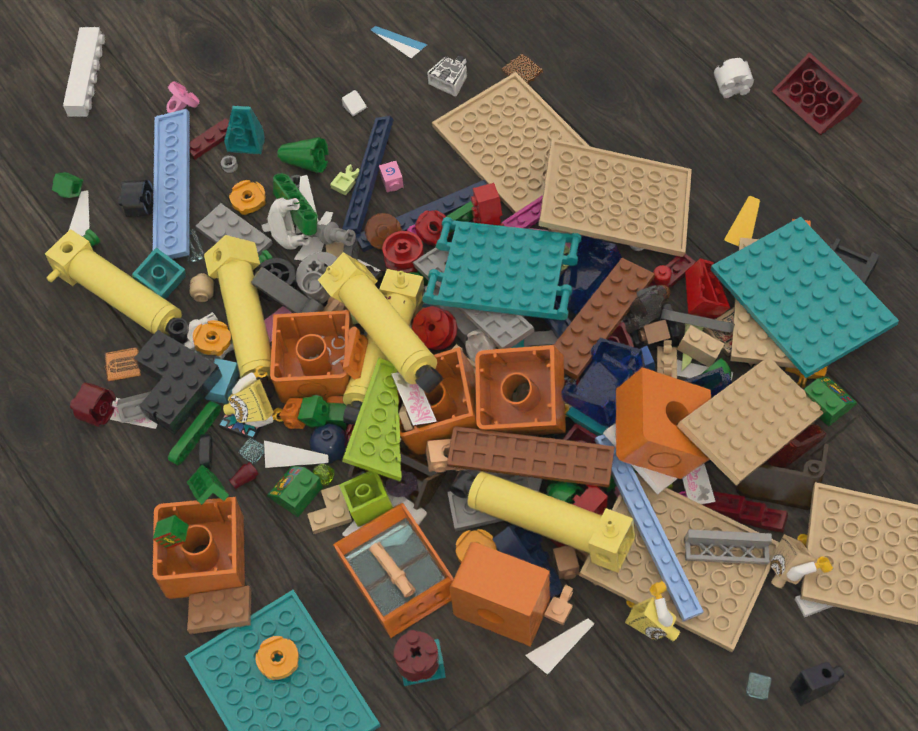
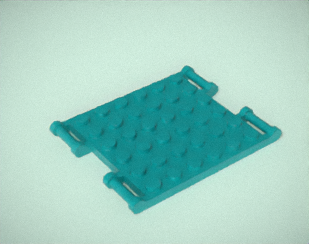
M449 217L443 218V228L440 239L437 240L436 248L441 251H448L449 255L444 273L439 272L437 269L429 271L428 286L422 297L424 303L557 320H566L568 318V301L573 289L568 284L558 286L562 265L574 266L577 264L578 244L581 242L582 235L578 233L569 234L454 221ZM450 229L455 230L452 243L447 242ZM566 243H571L570 252L565 256ZM436 281L441 282L438 296L433 295ZM556 295L562 296L558 310H554Z

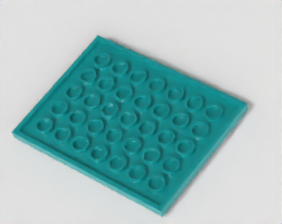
M802 217L711 266V271L805 378L898 325L899 322L891 311Z
M294 590L252 614L251 625L229 628L185 655L186 660L228 731H374L380 727V723ZM274 636H281L291 640L299 653L297 670L286 678L269 680L260 672L256 664V653H258L260 645L266 639ZM274 654L275 658L272 661L280 662L283 655Z

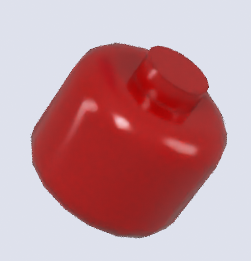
M661 265L654 269L653 273H655L653 282L656 285L662 287L671 282L672 272L669 267Z

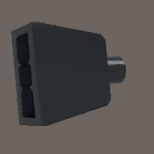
M824 662L801 671L789 688L799 705L803 706L831 692L839 680L844 678V672L840 666L832 668L829 662Z

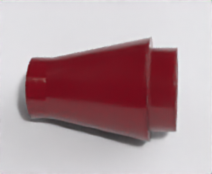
M249 461L247 464L244 463L229 481L237 489L256 479L259 472Z

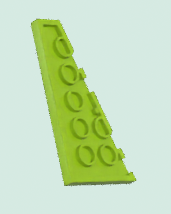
M378 358L342 462L401 481L399 398L397 386L391 374L398 372L390 361Z

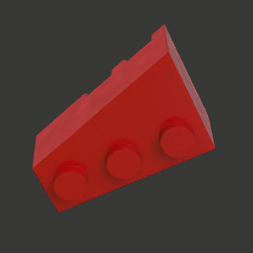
M494 182L473 188V196H471L473 205L471 209L474 216L472 218L473 223L504 226L500 221V216H502L501 202Z
M700 258L685 271L688 314L717 319L730 309L720 280L711 271V266L714 264L711 261Z
M586 485L588 489L580 497L576 495L573 498L575 501L573 505L603 515L605 509H607L608 496L597 486ZM550 539L558 548L568 546L561 542Z

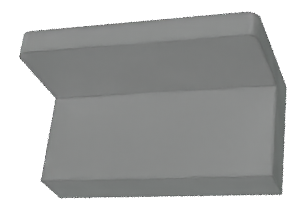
M150 392L122 398L117 401V408L122 423L145 418L139 405Z

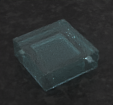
M249 437L238 453L241 457L256 464L265 452L264 445Z
M750 672L745 695L767 700L772 678Z

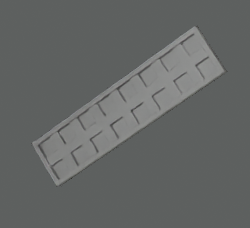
M435 247L415 260L413 265L429 281L428 274L431 269H437L439 272L444 273L449 252L438 250ZM436 281L435 287L440 290L441 282ZM458 308L499 349L511 348L534 333V327L521 315Z

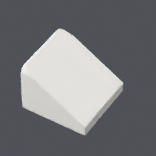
M356 90L342 98L343 107L352 116L367 108Z

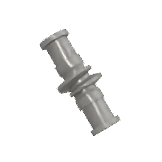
M329 222L327 225L317 224V233L309 236L318 237L326 245L341 242L346 246L353 245L356 238L353 230L348 229L346 231L338 228L335 222Z

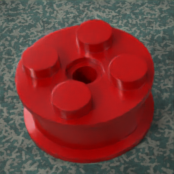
M430 306L423 308L417 313L413 320L412 330L427 348L442 350L450 346L457 335V322L453 314L448 310Z

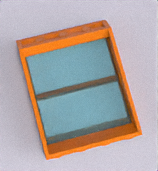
M403 503L333 544L343 565L390 638L451 601L450 586L454 578ZM380 542L401 571L403 570L406 573L407 579L416 589L411 596L405 598L396 584H392L388 573L369 550L373 544Z

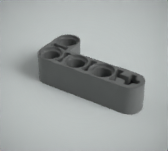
M263 267L259 269L251 281L252 285L293 313L322 312L325 308L316 300L307 298Z

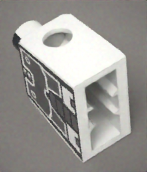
M458 56L456 60H453L449 57H444L428 71V83L456 97L467 77L465 58Z

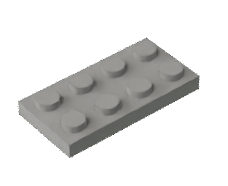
M221 203L196 225L197 231L215 244L225 235L255 242L258 256L264 249L267 250L273 244L270 238Z
M515 476L505 479L529 488L527 477ZM451 491L447 492L455 531L503 521L468 506V498L463 499L454 495Z

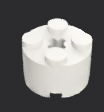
M733 58L723 62L724 65L721 68L718 66L715 69L714 76L720 93L724 98H730L732 95L739 93L745 95L750 92L749 88L753 85L754 79L747 61L744 62L742 58Z

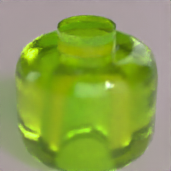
M324 463L315 466L313 469V473L320 477L323 486L328 485L335 474L334 469Z

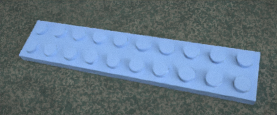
M187 109L155 117L153 250L157 247L171 259L189 255L190 113Z

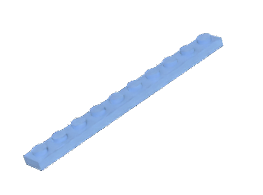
M604 434L595 438L596 444L614 446ZM615 447L611 475L682 621L701 615L704 611L631 464L618 459Z

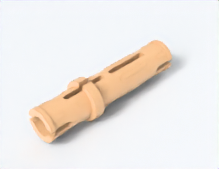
M380 542L373 544L369 550L388 573L392 584H396L405 598L411 596L416 589L407 579L406 573L403 570L401 571Z

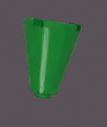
M320 137L283 144L277 151L281 162L316 173H322L328 161H325V155L329 153L326 140Z

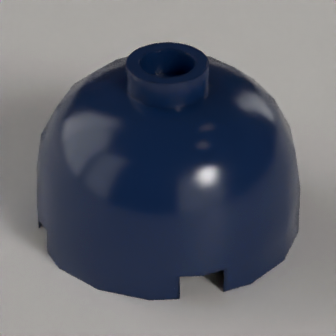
M329 423L325 424V426L317 427L312 432L309 440L311 451L328 455L329 463L327 464L343 459L349 443L344 430L336 424Z

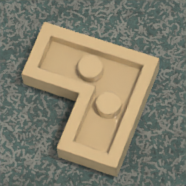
M339 485L321 490L326 508L307 514L313 534L352 522Z

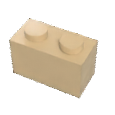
M690 325L677 350L710 367L718 357L724 343Z

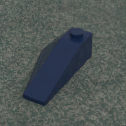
M513 524L492 539L498 551L550 571V598L562 593L563 587L556 570L550 567L548 562L550 556L547 551H543L541 546L543 540L540 534Z

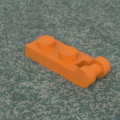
M352 327L348 331L349 341L342 369L355 380L361 377L368 338L365 335H361L357 327Z

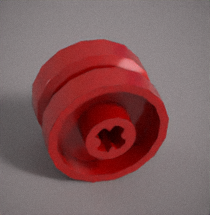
M399 231L388 236L382 248L386 269L403 271L404 273H418L413 262L424 255L421 239L410 231Z

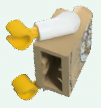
M784 534L770 562V566L776 573L771 583L782 589L786 581L798 584L804 575L817 572L816 569L820 568L822 572L828 573L833 567L825 556L819 557L817 563H814L816 559L806 548V534H800L798 540Z

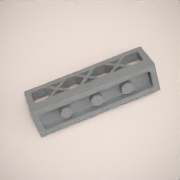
M688 529L685 535V560L768 565L770 563L769 545L772 542V534ZM690 545H698L703 552L700 555H691ZM713 546H718L724 553L721 556H715L709 550ZM734 547H739L745 554L741 557H735L730 550ZM754 548L763 549L764 558H756L751 551Z

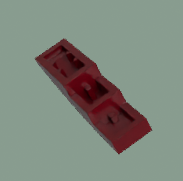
M712 491L715 502L701 504L736 522L781 533L784 532L788 518L787 511L767 508L764 503L746 501L745 496Z

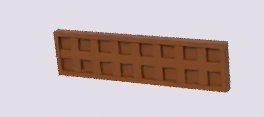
M621 258L554 344L564 355V374L576 380L579 378L638 300L637 291L647 288L654 279L655 273Z
M454 426L447 467L609 487L615 446Z

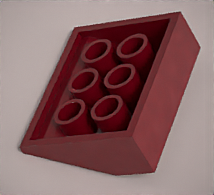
M808 53L772 90L779 99L820 135L849 116L863 102L853 89L811 53Z

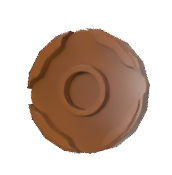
M378 213L368 220L365 226V236L372 246L382 249L386 238L402 229L399 221L394 216L388 213Z

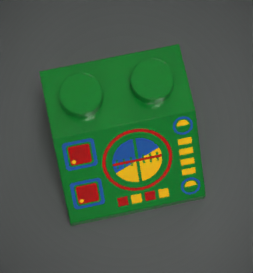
M830 377L817 378L804 389L806 395L820 406V410L823 412L820 419L828 427L857 404Z
M291 466L267 494V497L296 517H299L323 487L320 477L305 467Z

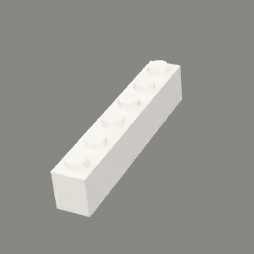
M80 27L63 104L68 117H88L89 110L92 108L91 98L94 96V83H97L96 73L100 68L99 58L102 57V44L105 43L104 34L101 33L99 27Z

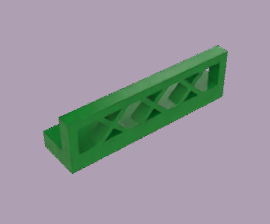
M203 464L187 481L197 502L201 505L212 493L223 501L229 496L218 477Z

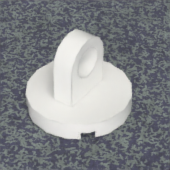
M479 329L467 335L466 351L473 362H475L476 354L479 351L492 350L497 347Z

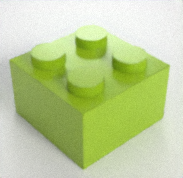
M368 471L339 485L350 514L358 527L394 508L386 488L377 473Z

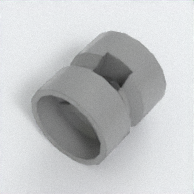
M316 271L308 272L301 280V288L309 299L312 298L320 304L326 302L330 295L318 281L322 274Z

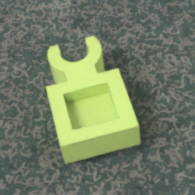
M348 165L346 173L340 172L330 184L331 189L346 196L356 184L355 179L358 178L360 170L357 168L355 172H351L353 170L352 165Z

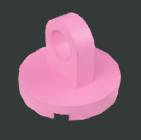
M177 82L169 84L168 89L173 96L167 103L168 113L183 110L186 105L193 108L198 106L199 99L193 93H187L186 87Z

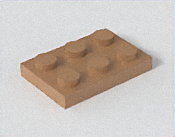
M250 586L189 595L187 627L189 634L251 625L252 590Z

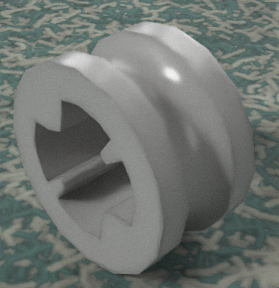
M228 155L221 160V165L225 172L231 173L237 170L238 163L234 156Z

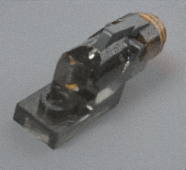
M655 285L637 291V298L630 305L634 317L630 319L631 323L625 327L628 334L644 327L662 315L660 306L667 302L670 297V290L667 286Z

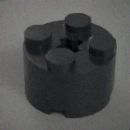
M149 180L123 181L121 183L122 190L121 195L118 197V203L120 206H123L125 216L136 217L153 214L151 193H154L151 182Z

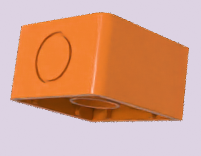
M349 310L273 314L270 377L282 403H287L289 398L312 397V395L321 396L324 401L330 396H344L351 376L342 369L344 359L335 365H332V362H335L342 356L345 358L349 341L348 331L354 327ZM333 338H335V340H334V342H333V344H334L335 347H342L343 345H344V347H343L342 349H335V348H333V346H332V344H331Z
M554 345L481 350L476 354V424L480 429L528 436L566 433L564 355ZM529 383L530 391L527 397L522 401L513 402L514 390L521 384Z
M460 347L434 355L437 359L435 370L441 374L443 380L430 394L425 391L424 393L437 422L414 425L413 429L406 431L399 416L400 438L417 455L426 454L427 441L451 439L454 426L482 430L476 424V378L474 368ZM398 391V398H399L398 413H399L403 401H402V398H401L400 393H399V391Z
M642 367L616 388V455L618 459L622 462L678 479L684 478L710 460L677 425L681 420L711 399V390Z
M227 497L225 501L220 498L207 499L203 505L196 500L164 503L155 507L154 532L158 521L173 515L189 525L185 543L166 549L153 540V576L165 597L169 599L189 597L191 594L245 586L244 516L236 497ZM208 545L203 551L192 553L198 546Z
M471 542L450 586L453 614L462 620L531 647L550 603V571L479 543Z

